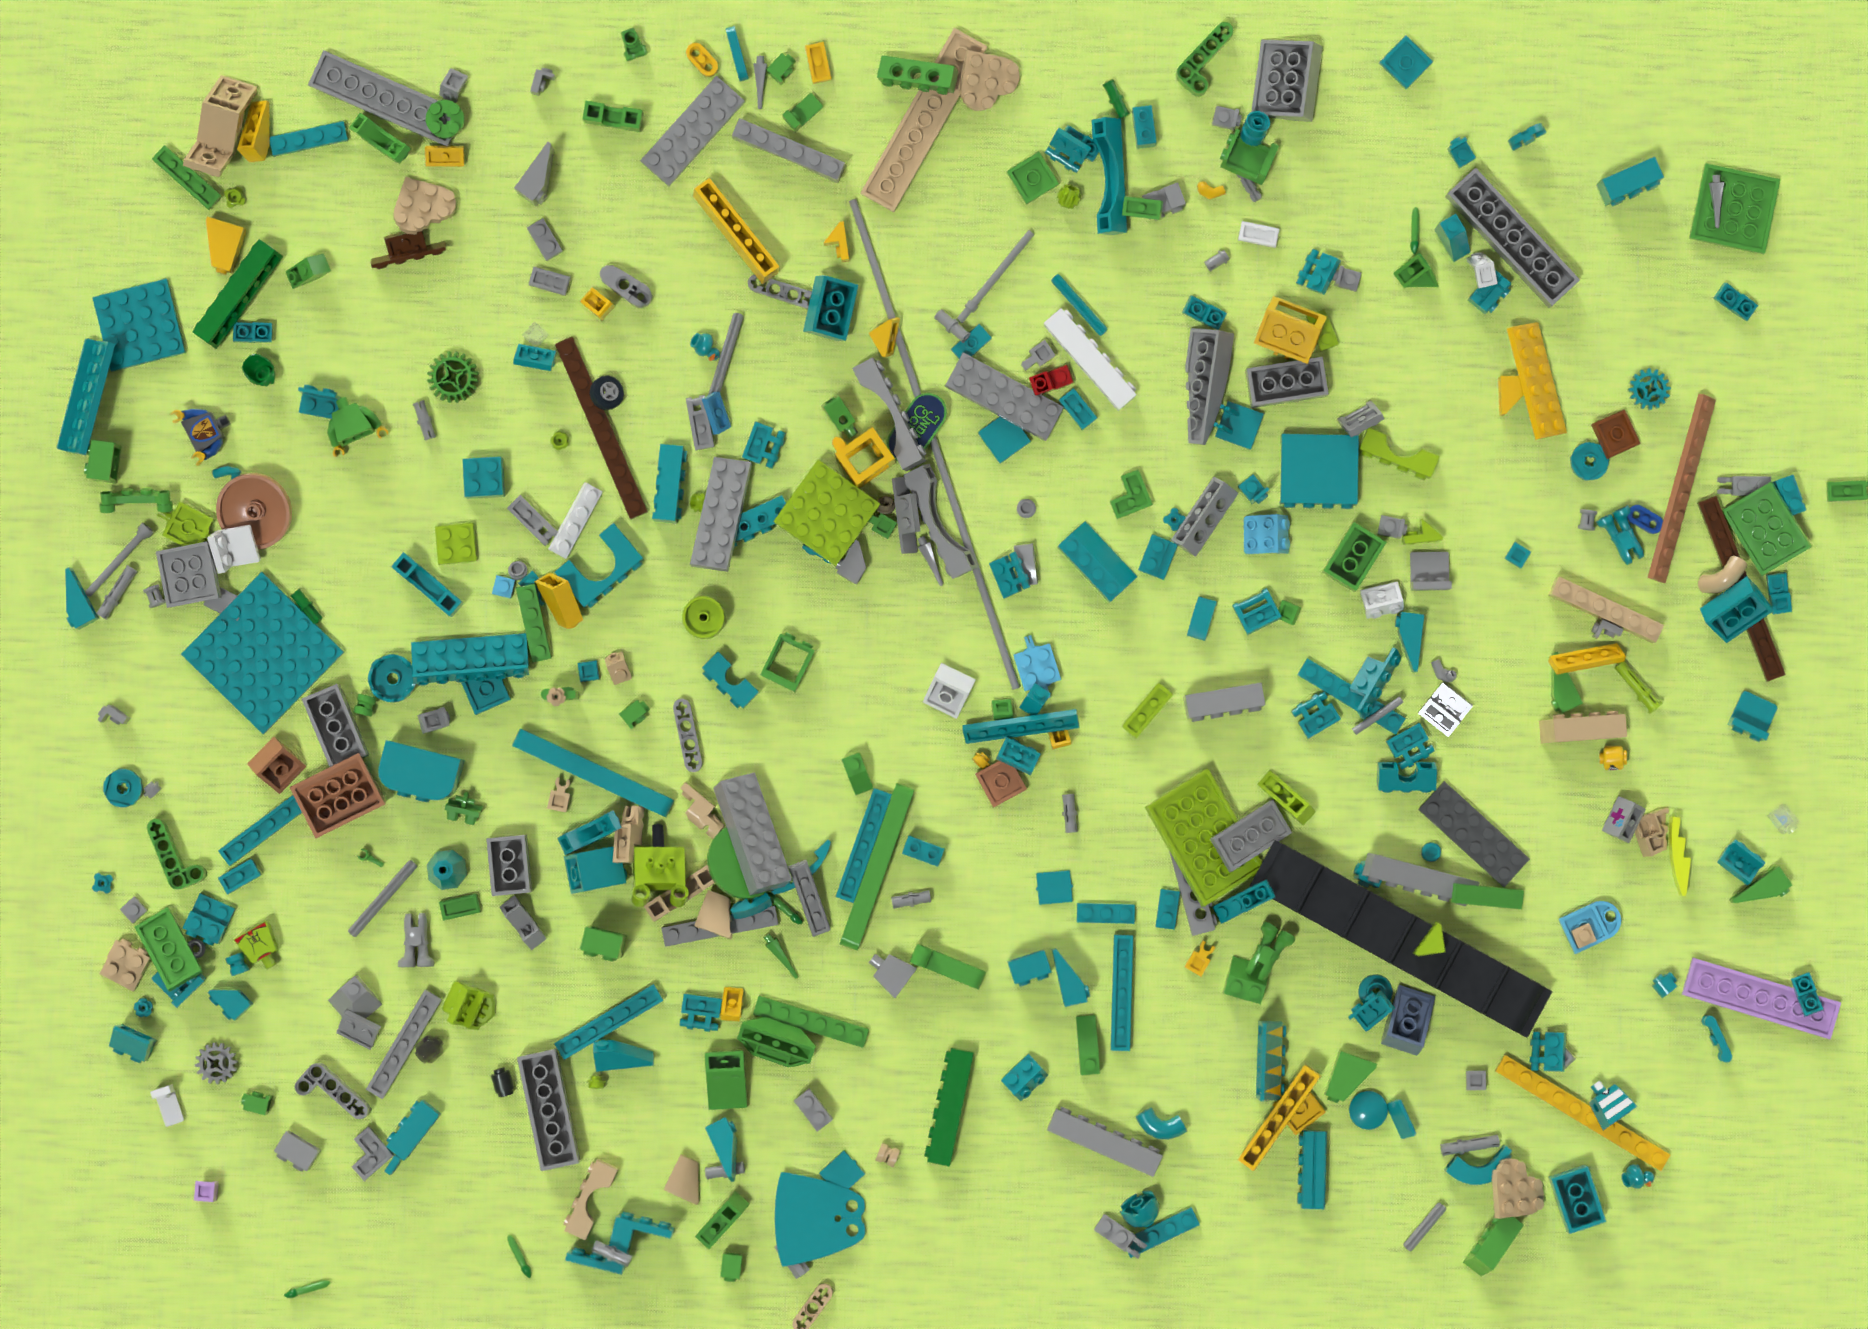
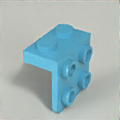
M1288 515L1245 516L1244 552L1246 554H1289L1290 540L1288 538V530L1290 528V521Z

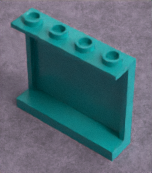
M1319 434L1280 435L1281 486L1279 504H1284V508H1295V504L1303 505V508H1314L1315 505H1322L1324 509H1333L1334 505H1341V509H1353V506L1358 504L1359 435L1353 437L1349 435Z

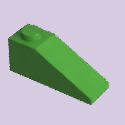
M1558 651L1552 653L1551 656L1559 654ZM1551 667V697L1553 699L1551 704L1555 712L1559 711L1561 714L1583 704L1569 673L1556 675Z
M1775 866L1729 899L1731 903H1740L1776 897L1778 895L1782 897L1790 891L1789 887L1792 886V883L1781 868Z
M1095 1015L1076 1016L1080 1075L1100 1074Z
M735 1191L695 1237L710 1249L750 1203Z

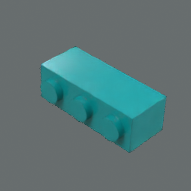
M421 1100L420 1103L418 1101L414 1103L410 1109L412 1111L408 1118L405 1116L398 1124L400 1129L397 1133L392 1132L386 1140L388 1142L386 1147L403 1161L409 1157L442 1114L425 1100Z

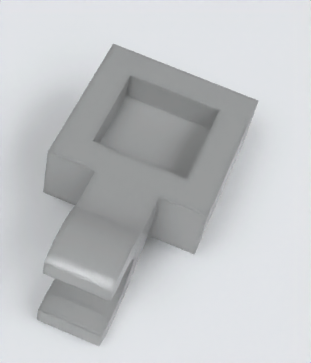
M1044 340L1029 350L1031 357L1023 361L1021 366L1025 371L1035 363L1041 367L1056 355Z

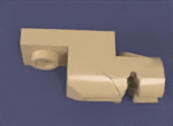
M685 782L680 788L683 790L682 795L689 801L695 800L685 812L688 820L699 829L709 825L706 834L714 839L725 825L715 814H711L715 806Z
M625 806L622 824H620L622 828L615 831L614 863H633L634 846L642 845L644 807Z

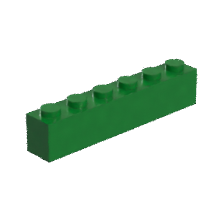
M258 239L245 259L241 261L235 273L230 276L225 287L218 293L215 301L207 308L202 319L197 322L192 333L217 349L283 256Z
M952 1047L950 1051H946L944 1062L948 1063L947 1069L942 1070L940 1081L944 1082L943 1088L938 1089L936 1100L940 1101L939 1107H934L932 1119L936 1120L935 1126H930L928 1138H932L930 1146L926 1145L924 1157H928L927 1162L950 1167L974 1052Z

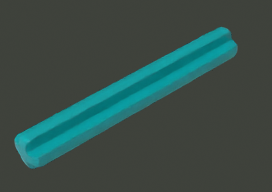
M1059 274L1054 276L1051 282L1097 334L1102 336L1107 331V327Z

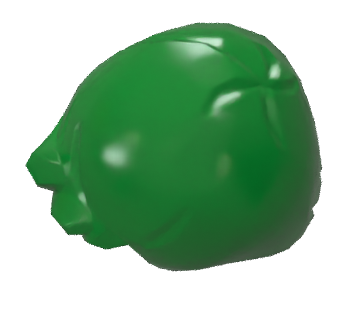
M259 354L249 355L245 359L242 371L252 384L265 387L269 384H274L275 370L269 359Z

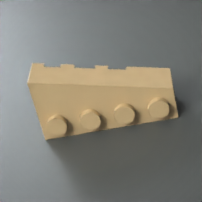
M1607 711V715L1603 716L1600 715V712L1589 713V717H1583L1582 713L1571 714V718H1565L1564 715H1553V719L1539 721L1541 744L1627 737L1625 714H1618V711Z

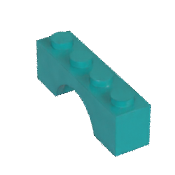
M403 552L391 566L449 617H453L464 604L463 601L406 553Z

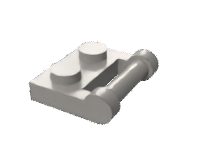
M1370 400L1362 408L1345 417L1341 416L1337 420L1342 429L1350 437L1361 434L1362 431L1369 427L1377 425L1380 421L1384 420V416Z

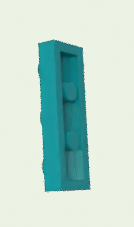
M1077 903L1078 923L1134 924L1135 904Z

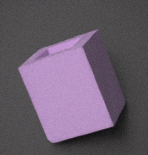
M195 1181L194 1201H217L219 1181Z

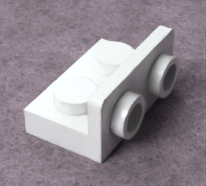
M1398 581L1360 590L1367 619L1379 618L1385 614H1396L1404 610V602Z

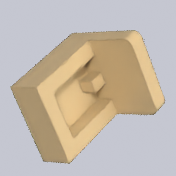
M623 652L611 653L608 657H605L606 667L614 685L632 679Z

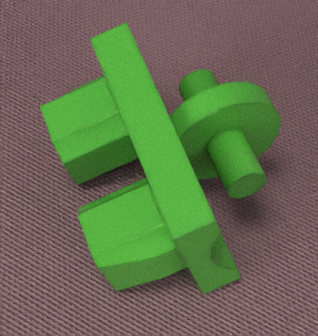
M465 792L463 797L456 795L455 800L449 799L445 805L447 819L457 821L460 813L466 815L464 823L474 825L482 812L483 806L475 805V799L469 798V792Z

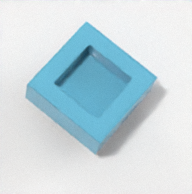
M496 575L492 594L511 599L516 580Z

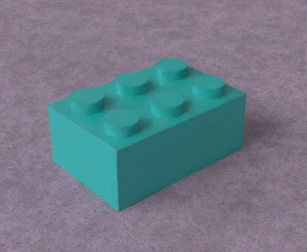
M1652 157L1602 179L1596 186L1605 206L1611 204L1613 207L1622 203L1625 197L1632 199L1640 195L1644 189L1648 192L1657 188L1664 176L1656 158Z
M826 275L815 276L803 332L835 341H846L859 285Z
M1582 1165L1548 1177L1567 1233L1571 1234L1606 1222L1588 1166Z

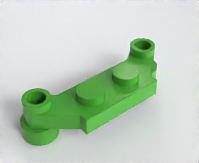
M124 488L116 493L111 491L100 493L101 503L99 507L101 513L115 512V504L157 503L158 512H170L173 510V504L170 501V491L168 490L158 491L152 490V488L133 490L132 488Z

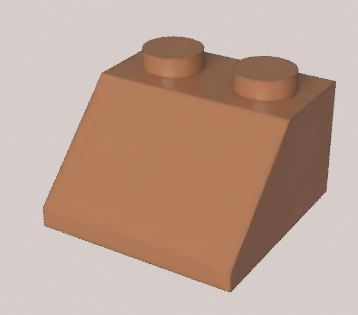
M275 737L247 763L260 779L279 794L306 768V765Z

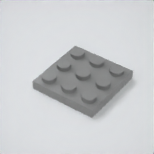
M208 541L156 551L167 608L222 598L216 566Z

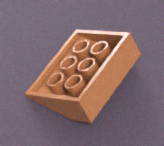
M360 753L289 787L315 838L386 804V800Z

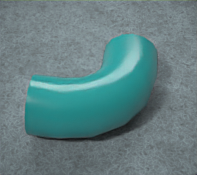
M1151 1107L1135 1116L1143 1130L1156 1139L1169 1140L1187 1132L1179 1115L1164 1121L1156 1116Z

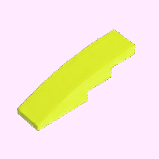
M1670 817L1668 839L1673 878L1679 896H1686L1691 858L1683 857L1686 838L1678 837L1680 818Z

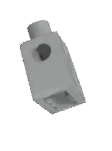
M875 954L869 964L878 969L873 977L894 998L897 997L917 969L915 966L890 954L885 960Z

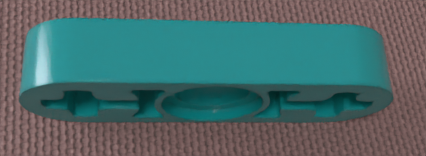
M735 26L725 28L739 81L748 80Z

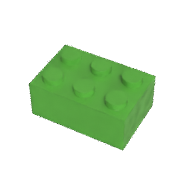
M1353 522L1322 573L1349 590L1356 592L1387 542Z
M588 926L585 927L580 950L584 951V955L595 957L599 954L603 955L602 959L613 962L622 958L627 935Z

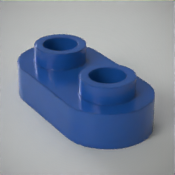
M1641 505L1630 507L1631 512L1627 516L1630 523L1649 534H1656L1661 531L1663 520L1660 516ZM1635 511L1638 512V513H1639V517H1638V518H1634V517H1633V512H1635ZM1651 521L1655 522V528L1650 527L1649 523Z

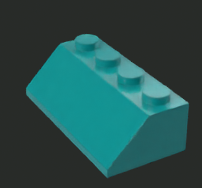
M1086 521L1057 547L1109 603L1137 578L1135 573Z

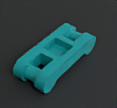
M1710 1015L1703 1016L1701 1022L1704 1026L1708 1027L1711 1033L1709 1039L1712 1045L1717 1046L1719 1050L1718 1059L1722 1062H1730L1732 1054L1716 1019Z

